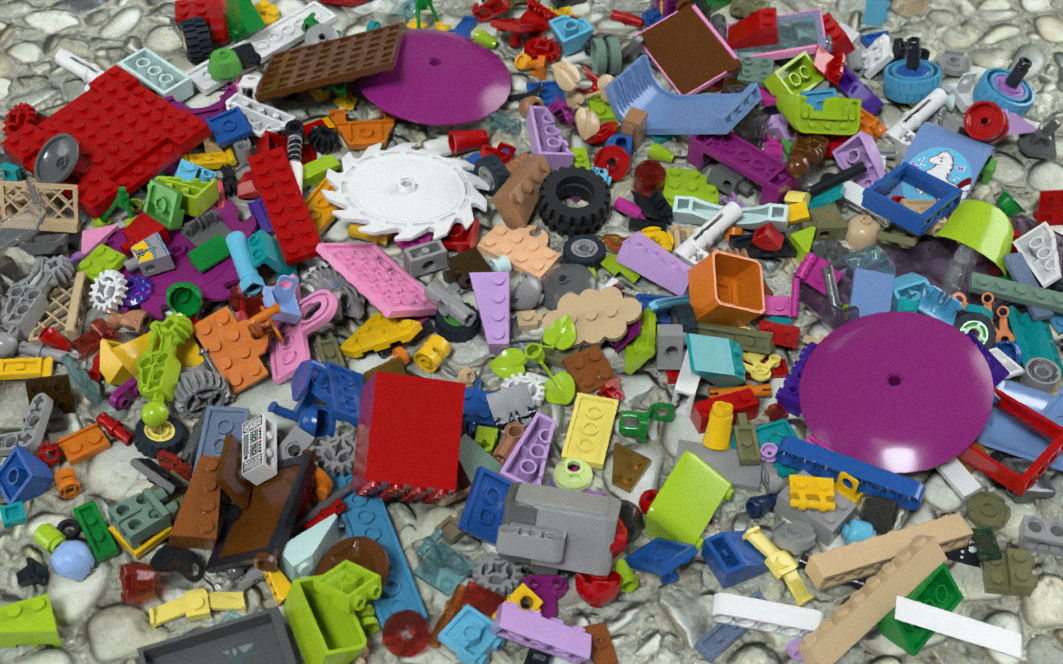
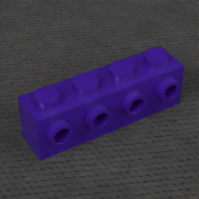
M810 342L807 348L802 349L799 356L800 360L795 361L793 364L792 374H787L783 383L784 387H779L775 399H778L777 409L798 418L801 415L802 411L799 400L801 374L807 359L818 344Z

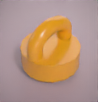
M525 53L518 54L514 62L515 67L521 71L532 69L529 68V62L532 60L531 57Z

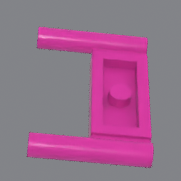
M792 278L791 298L789 296L764 295L766 311L760 316L798 318L800 279Z

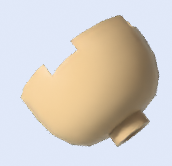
M858 214L846 223L848 229L845 239L850 247L866 251V248L874 247L875 249L880 244V239H877L876 236L881 225L873 216Z

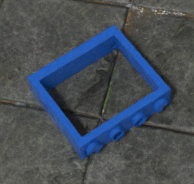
M904 162L900 166L895 167L890 173H886L880 180H876L873 185L864 189L861 206L920 236L959 206L963 190ZM903 180L940 200L922 214H919L882 194Z

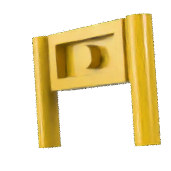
M231 145L224 147L225 152L193 153L179 158V161L182 158L206 169H220L223 164L227 168L226 164L232 166L237 164Z

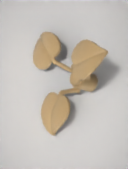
M568 62L554 63L551 66L558 86L563 91H571L568 93L569 96L565 98L568 107L571 106L573 110H577L575 114L577 129L582 141H585L599 131L600 120L595 112L589 111L588 107L581 106L585 99L597 94H601L603 102L610 104L605 87L615 78L609 74L600 76L597 80L599 91L583 96L580 93H574L577 89L576 83L581 79L578 69Z

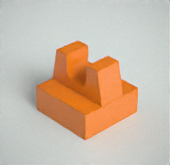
M538 56V59L529 62V68H535L531 69L530 74L531 76L538 77L539 80H546L548 71L546 57Z

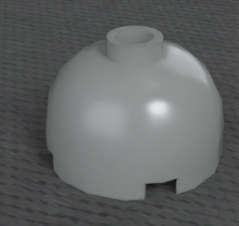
M523 271L521 275L523 279L521 282L518 281L511 301L515 302L510 304V308L517 311L532 310L536 304L541 305L545 295L541 293L542 284L540 280L534 275Z

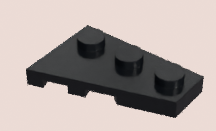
M780 232L784 236L781 249L778 251H765L758 248L751 242L754 233L729 239L728 243L732 251L734 248H738L740 253L741 249L745 248L749 257H796L797 250L784 232Z

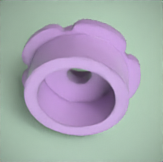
M768 442L761 446L762 461L765 460L767 463L775 462V453L778 447L774 443Z

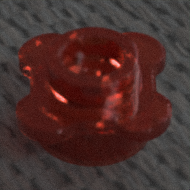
M780 403L771 404L764 411V414L769 417L770 421H777L789 416V413L785 412L784 405Z

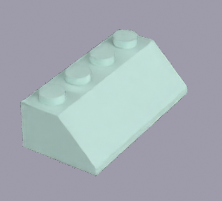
M146 47L118 62V66L163 97L173 95L177 102H182L194 95L192 78Z

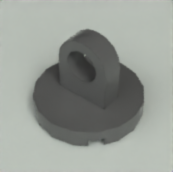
M638 34L621 50L622 60L627 57L633 63L638 59L637 55H647L649 59L647 52L639 45L644 39L641 34Z

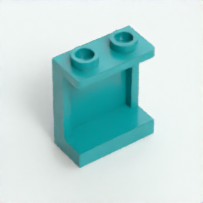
M260 229L247 239L250 259L254 268L259 267L263 263L267 264L275 270L277 280L281 275L290 276L293 273L298 277L296 265H286L278 241L268 233Z

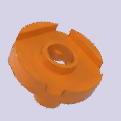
M319 467L316 468L309 488L312 490L308 499L309 503H315V501L323 502L334 492V490L331 491L333 487L332 480Z

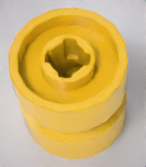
M431 335L415 353V364L421 370L433 373L450 354L451 347L443 337Z

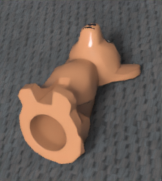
M105 310L109 314L108 323L110 324V331H116L120 326H123L126 329H135L136 333L144 335L152 318L149 311L134 310L122 315L116 311Z

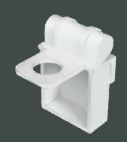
M976 72L964 73L958 83L952 82L945 86L946 91L949 92L948 95H955V104L961 113H966L976 103L973 98L974 85H972L977 76ZM971 77L968 82L963 81L965 78Z

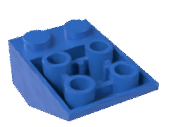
M748 530L723 531L703 541L701 556L723 589L770 570L764 563L767 557L747 539L744 540L742 538Z

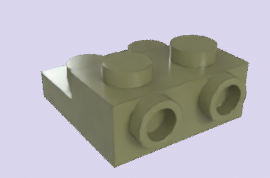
M732 0L729 13L738 18L747 17L759 9L770 8L771 2L765 0Z
M1006 548L1004 553L998 552L1000 559L981 561L985 593L1030 597L1033 589L1037 588L1038 577L1032 573L1035 567V557L1030 556L1029 549Z

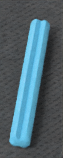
M686 294L655 299L649 302L648 306L651 307L650 310L652 312L672 309L673 305L690 304V296Z

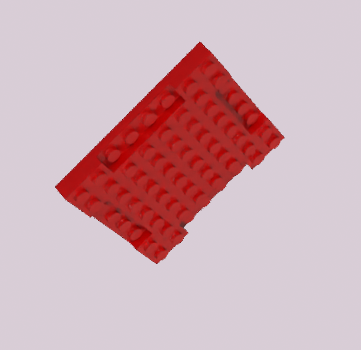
M118 65L111 67L88 83L90 87L88 91L38 125L34 126L29 123L0 143L7 156L34 175L35 160L42 146L51 137L60 133H68L73 136L79 146L78 162L71 175L60 184L78 185L79 208L94 219L101 216L111 207L115 198H117L119 187H126V192L130 195L211 136L209 125L186 109L180 111L142 86L138 78ZM63 190L61 192L69 201L73 198L72 190Z

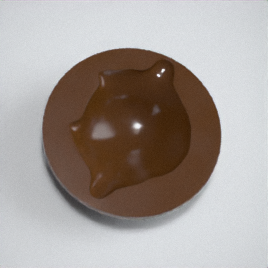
M363 536L350 537L338 542L324 554L317 566L315 576L325 574L344 560L351 561L380 575L382 592L389 574V560L383 547L375 540ZM370 599L365 603L364 607H368L367 605L372 604L376 600Z

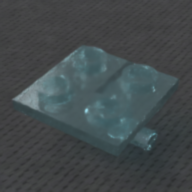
M436 528L430 536L424 538V543L416 550L417 554L421 557H424L426 554V558L413 571V575L447 597H450L470 575L473 567H475V563L442 542L437 545L436 542L444 533Z

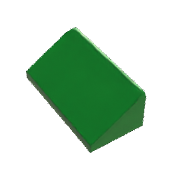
M220 234L188 253L190 264L200 273L231 256L227 243Z

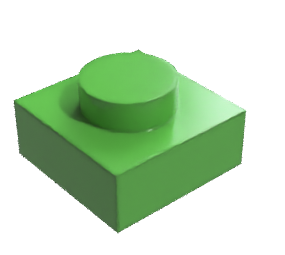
M990 159L988 165H984L981 171V175H983L982 183L989 184L995 172L997 160Z

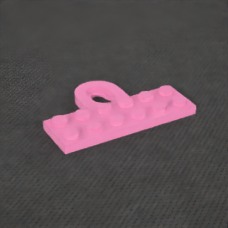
M294 273L290 275L292 277L298 278ZM289 280L281 283L282 288H289L292 285V282ZM298 282L293 291V294H296L297 303L302 315L298 323L292 324L272 320L284 340V343L281 344L276 336L269 339L273 382L277 385L292 378L300 363L310 359L307 335L327 324L335 315L338 301L336 296L329 290L320 289L301 299ZM321 303L320 309L310 319L305 320L307 312Z

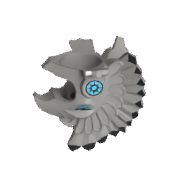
M322 265L321 268L317 266L315 270L307 274V282L313 287L314 292L326 289L336 296L338 306L331 320H341L343 315L356 317L357 320L363 317L365 312L363 306L365 300L368 299L360 294L356 287L347 282L341 273L335 271L330 265L328 267ZM313 292L308 293V294L305 295L303 298L307 297L308 295L312 294ZM321 303L315 306L311 317L320 309Z

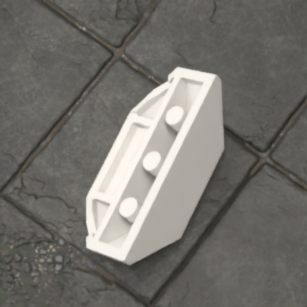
M235 93L225 101L227 110L239 106L253 130V134L260 138L265 130L278 134L285 129L288 121L296 120V116Z

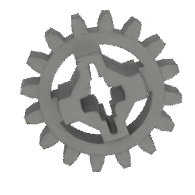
M334 433V437L331 438L327 435L326 441L320 440V446H316L315 453L317 455L316 462H318V467H324L325 473L332 471V476H335L337 472L344 476V471H348L351 474L356 446L354 436L352 435L347 438L346 433H343L342 436Z
M492 551L489 557L484 554L481 555V561L476 560L475 567L472 569L473 583L476 584V589H483L484 596L492 593V598H495L496 594H500L504 598L505 592L511 595L513 588L516 589L519 586L522 578L521 565H517L516 561L502 559L498 555H494Z

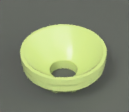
M571 457L558 462L554 469L553 479L559 488L582 492L591 485L593 474L590 465L586 461ZM569 465H577L580 470L572 472L567 467Z

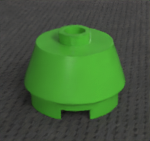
M221 48L212 52L207 71L216 82L222 83V80L229 79L232 82L240 77L243 66L233 50Z

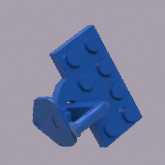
M313 359L303 361L298 366L291 381L292 397L294 401L298 402L294 410L279 406L276 401H273L268 406V412L298 422L301 412L306 407L313 405L315 400L319 398L328 403L330 417L358 427L362 387L365 385L363 374L329 361H325L324 364Z

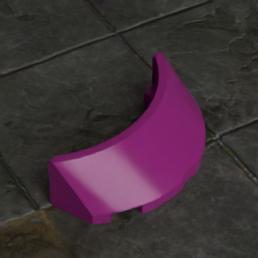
M235 84L226 85V91L219 96L220 100L202 108H186L184 102H177L173 95L164 97V100L180 111L186 109L205 122L206 119L227 111L225 101L237 93Z

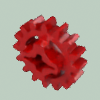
M538 36L537 39L532 37V41L527 40V44H524V53L528 54L532 60L538 59V56H545L546 62L553 64V60L558 61V57H560L561 46L558 45V41L553 42V38L547 39V36L544 38Z
M20 102L19 106L15 104L14 109H9L8 115L5 116L7 120L3 122L5 126L2 128L5 131L4 135L8 138L29 123L32 125L36 123L37 120L34 119L37 116L35 113L36 109L27 103Z

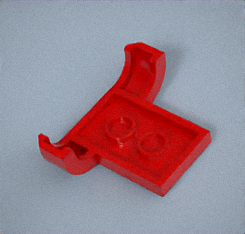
M226 0L175 1L176 25H180V20L202 16L206 24L210 23L212 44H225L229 42Z

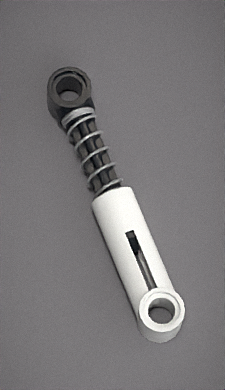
M290 120L285 125L288 142L287 157L302 193L303 166L300 161L302 159L300 155L302 154L301 144L305 142L304 126L299 120Z

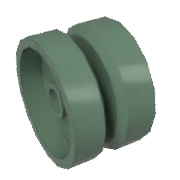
M617 36L607 37L605 41L602 37L592 38L590 58L592 70L596 76H602L607 71L610 75L620 74L622 54Z

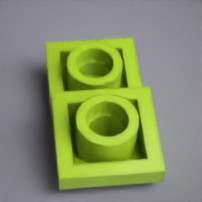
M609 254L600 263L614 276L621 272L626 279L633 283L641 276L617 262L616 258L618 255Z

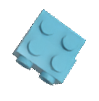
M469 604L438 634V641L454 651L456 658L464 664H487L492 651L498 652L505 642L504 638L490 633L493 621Z

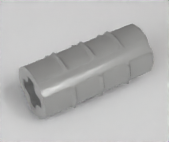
M853 45L855 50L846 55L848 68L859 78L864 75V63L859 46Z

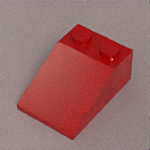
M776 7L759 9L728 27V46L732 50L779 44V23Z
M265 130L256 145V154L283 146L287 156V137ZM306 143L301 144L302 154L300 156L302 159L300 161L303 166L316 160V150H313Z

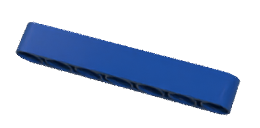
M784 436L775 453V457L780 463L799 470H805L818 477L834 478L835 483H837L839 473L843 471L858 480L857 491L906 509H918L925 493V486L916 480L793 436ZM844 478L843 483L847 487L853 488L851 481Z

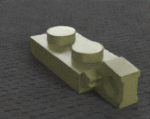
M737 413L736 425H733V436L739 465L761 464L762 458L755 425L748 424L746 413Z

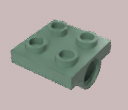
M739 56L742 67L741 71L737 74L736 80L747 85L758 83V87L767 88L763 80L773 74L774 59Z

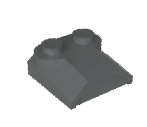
M57 234L28 237L19 244V248L29 255H33L34 258L38 255L46 256L47 254H53L56 257L65 255V252L68 251L69 235Z

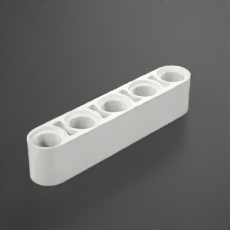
M851 180L841 183L845 186L846 191L844 196L838 199L839 201L862 214L873 216L880 225L886 228L893 223L861 206L862 193L865 188Z
M729 593L713 595L712 620L718 623L804 638L819 627V623L824 620L823 612L814 609Z

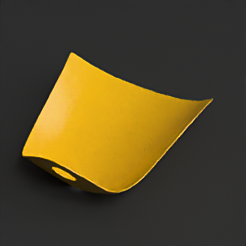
M151 332L109 349L136 380L138 377L136 362L143 352L148 349ZM193 333L189 335L190 339H187L185 344H179L176 347L175 357L181 363V370L189 366H197L204 360L203 356H199L200 349ZM160 336L158 338V342L155 346L154 352L159 350L161 342Z

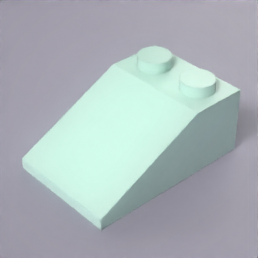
M335 513L288 541L283 553L278 554L280 571L291 584L293 579L315 576L317 566L324 554L339 542L338 519Z

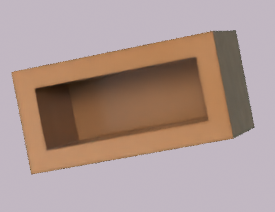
M631 107L623 118L622 134L633 136V151L637 152L645 140L648 112Z

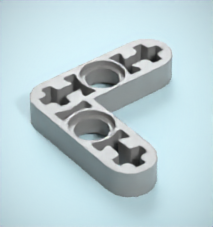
M39 393L32 399L22 431L0 434V457L8 456L16 445L23 447L28 452H33L39 447L54 403L45 393Z

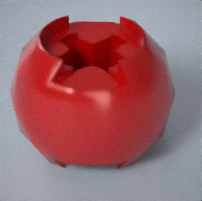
M649 489L640 496L638 503L643 514L647 515L652 502L659 493L658 490Z

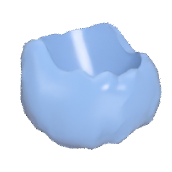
M73 540L64 541L53 551L50 565L58 576L79 582L90 573V569L94 567L95 558L93 552L85 543Z

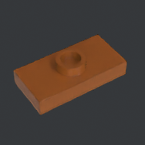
M605 622L583 626L582 628L586 629L585 633L592 635L590 656L593 664H618V658Z

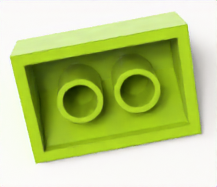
M804 51L763 80V83L771 94L777 97V94L800 95L802 91H809L825 78L820 72L815 70L812 59Z

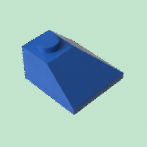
M19 445L15 446L0 467V491L7 504L21 500L22 503H25L43 495L55 479L45 462Z

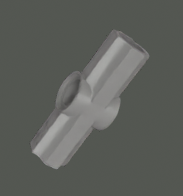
M435 282L429 283L424 290V296L437 305L441 315H450L466 327L471 326L476 319V312L463 303L458 293L453 292L450 294Z

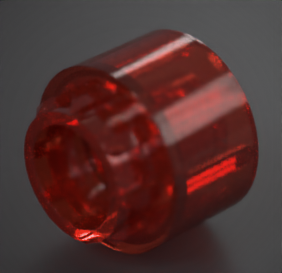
M651 159L644 160L637 165L634 170V190L648 197L656 189L663 192L666 178L664 167L658 161Z

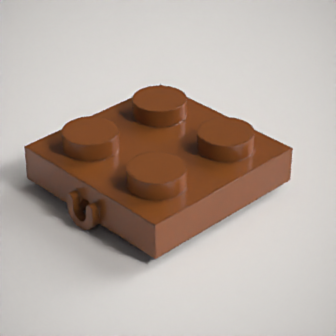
M598 344L562 360L567 373L574 379L576 390L579 393L589 394L600 389L606 382L617 378Z

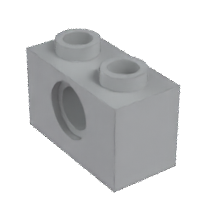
M440 239L403 249L404 267L413 278L447 268V250Z
M657 324L655 352L657 370H681V365L686 355L683 345H687L685 336L687 333H683L682 324Z
M295 425L277 448V461L295 457L293 455L300 451L297 455L299 456L304 449H309L316 453V446H320L315 437Z

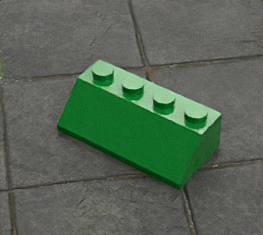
M943 562L905 598L952 612L964 597ZM895 606L877 625L885 638L911 656H916L935 631L895 619Z

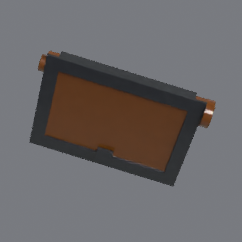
M304 449L299 456L277 461L276 476L257 486L252 483L248 507L241 510L233 502L205 567L208 573L254 564L256 568L265 572L275 570L277 565L276 558L278 554L280 555L284 551L317 467L315 464L317 455L312 450Z

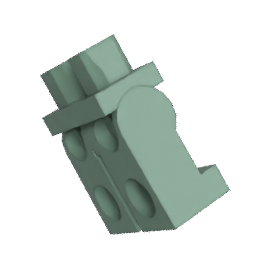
M147 487L142 490V493L135 494L108 508V514L112 526L122 535V538L131 549L135 550L141 546V541L153 534L160 533L164 528H170L172 526L171 519L178 515L179 507L174 501L166 505L162 504L168 501V495L162 487L154 491Z

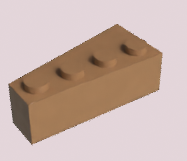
M544 154L526 157L492 197V201L503 221L510 229L526 227L539 198L540 185L551 171Z

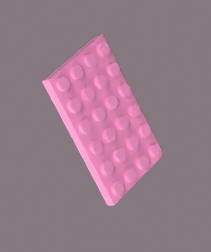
M374 242L318 243L315 250L321 255L322 259L328 261L335 271L341 273L347 282L356 287L357 291L364 295L373 306H376L383 316L391 319L395 317L434 316L436 314L437 305L424 296L425 288Z

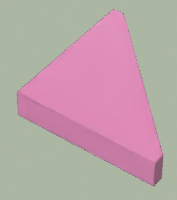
M114 224L82 231L81 252L83 259L101 243L105 244L111 234L119 232L118 225Z

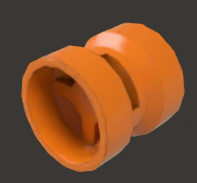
M63 468L54 474V481L58 486L57 489L60 497L69 499L81 492V486L74 469Z

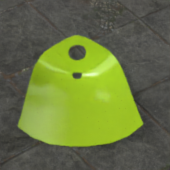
M976 199L963 200L936 236L959 241L982 253L992 260L1006 277L1007 268L1002 257L1011 252L1014 237L1011 221L1003 211L993 204Z

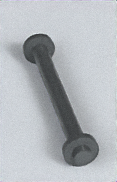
M200 349L199 356H203L211 371L215 370L219 373L207 354L209 350ZM230 392L228 402L235 401L234 398L236 397V395H232Z

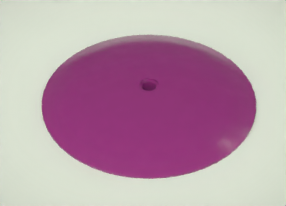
M428 28L405 29L396 66L391 72L383 73L382 71L371 77L362 76L355 80L364 96L385 112L407 121L438 126L461 125L488 117L505 103L511 89V77L506 65L488 47L457 33Z
M905 311L879 312L862 316L832 331L810 354L803 368L799 384V400L802 415L806 425L816 439L837 453L896 474H908L932 469L949 462L964 452L983 431L989 419L994 399V385L989 365L981 351L970 338L940 319Z

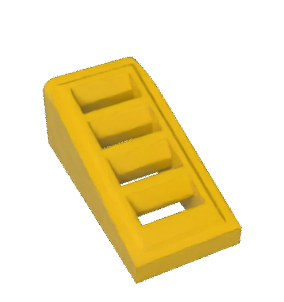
M276 565L274 571H263L274 600L279 606L286 601L291 583Z

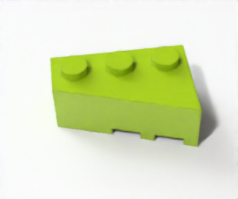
M157 176L155 178L183 192L180 208L185 210L184 214L199 218L220 198L217 179L203 182L199 178H193V181L182 180V177Z
M48 593L0 607V648H16L17 645L39 647L42 644H54V647H62L54 610Z

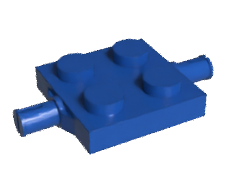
M478 379L474 380L473 389L465 388L462 419L467 423L466 434L470 437L471 432V439L475 438V430L478 425L493 427L494 419L485 396L494 392L481 390L483 381L479 380V385H477Z

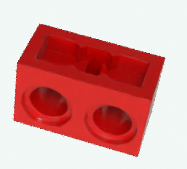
M760 319L758 330L773 332L772 342L774 344L797 348L800 327Z

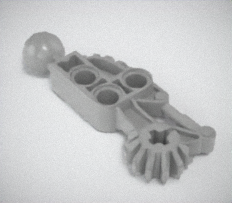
M38 255L36 257L37 262L31 269L28 277L20 280L16 285L8 289V297L0 312V321L8 329L7 332L0 333L1 358L14 355L18 349L16 338L18 336L27 338L49 307L46 297L52 286L57 285L60 288L62 284H67L68 280L73 279L72 275L75 274V271L68 257L63 255L56 257L54 255L51 259H48L45 255ZM41 271V275L38 278V280L35 282L33 286H30L29 284L32 282L34 277H36Z

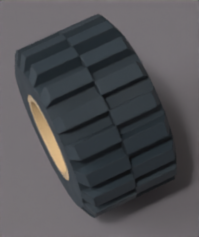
M198 16L180 20L181 39L189 62L193 63L210 59L213 52L212 44L204 18Z

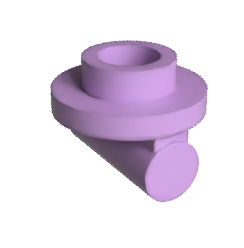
M793 639L788 644L787 652L794 660H804L797 649V646L803 639Z

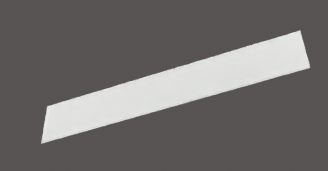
M897 595L895 619L1021 658L1022 634Z

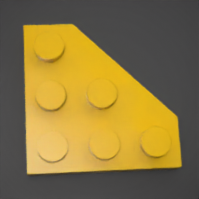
M376 312L339 349L344 356L359 358L363 356V352L374 349V352L390 348L391 343L400 340L402 343L408 342L423 328L418 321L402 317L390 319L383 316L381 312Z

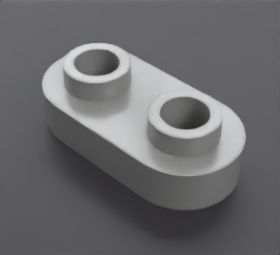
M763 463L761 480L767 494H777L778 490L782 488V479L778 477L777 468L774 467L773 463Z

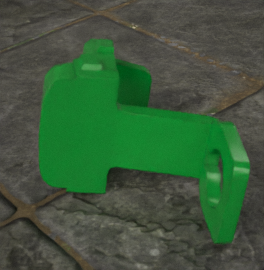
M658 402L650 405L645 413L628 410L621 411L619 433L625 436L636 437L638 442L646 443L651 419L672 422L674 405ZM665 408L669 411V414L661 416L658 412L654 411ZM624 418L637 419L639 426H624Z

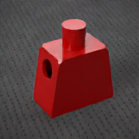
M142 212L123 230L122 233L126 242L120 245V249L125 255H128L132 252L130 248L156 232L159 233L164 244L169 243L171 239L164 225Z

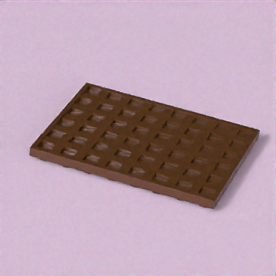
M404 22L273 54L256 90V101L263 100L266 102L274 97L280 96L283 98L291 93L297 92L299 94L311 88L320 89L324 85H337L345 80L354 81L362 76L371 77L382 71L383 73L391 72L395 69L405 32Z

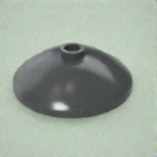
M60 133L51 137L42 146L34 164V176L38 183L60 184L71 175L79 158L78 142L73 136L68 133Z
M574 263L560 265L552 269L541 281V293L545 294L542 305L549 311L557 310L558 301L562 296L569 293L580 295L586 289L596 290V280L593 273L587 267Z

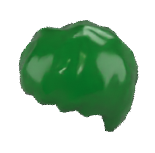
M176 282L166 291V303L172 313L177 314L181 312L189 318L197 315L203 306L201 290L197 285L190 282Z

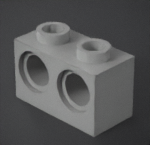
M1024 515L1019 526V549H1029V551L1063 557V522Z

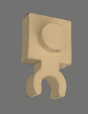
M536 310L516 311L518 331L538 330V325L542 326L544 316L550 311H542L540 314H536Z

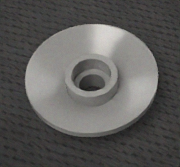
M322 23L315 24L305 34V45L336 39L339 36L332 26ZM319 36H324L325 39L320 40Z

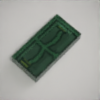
M991 526L971 528L974 532L971 540L978 561L1002 559L1001 550L993 528Z

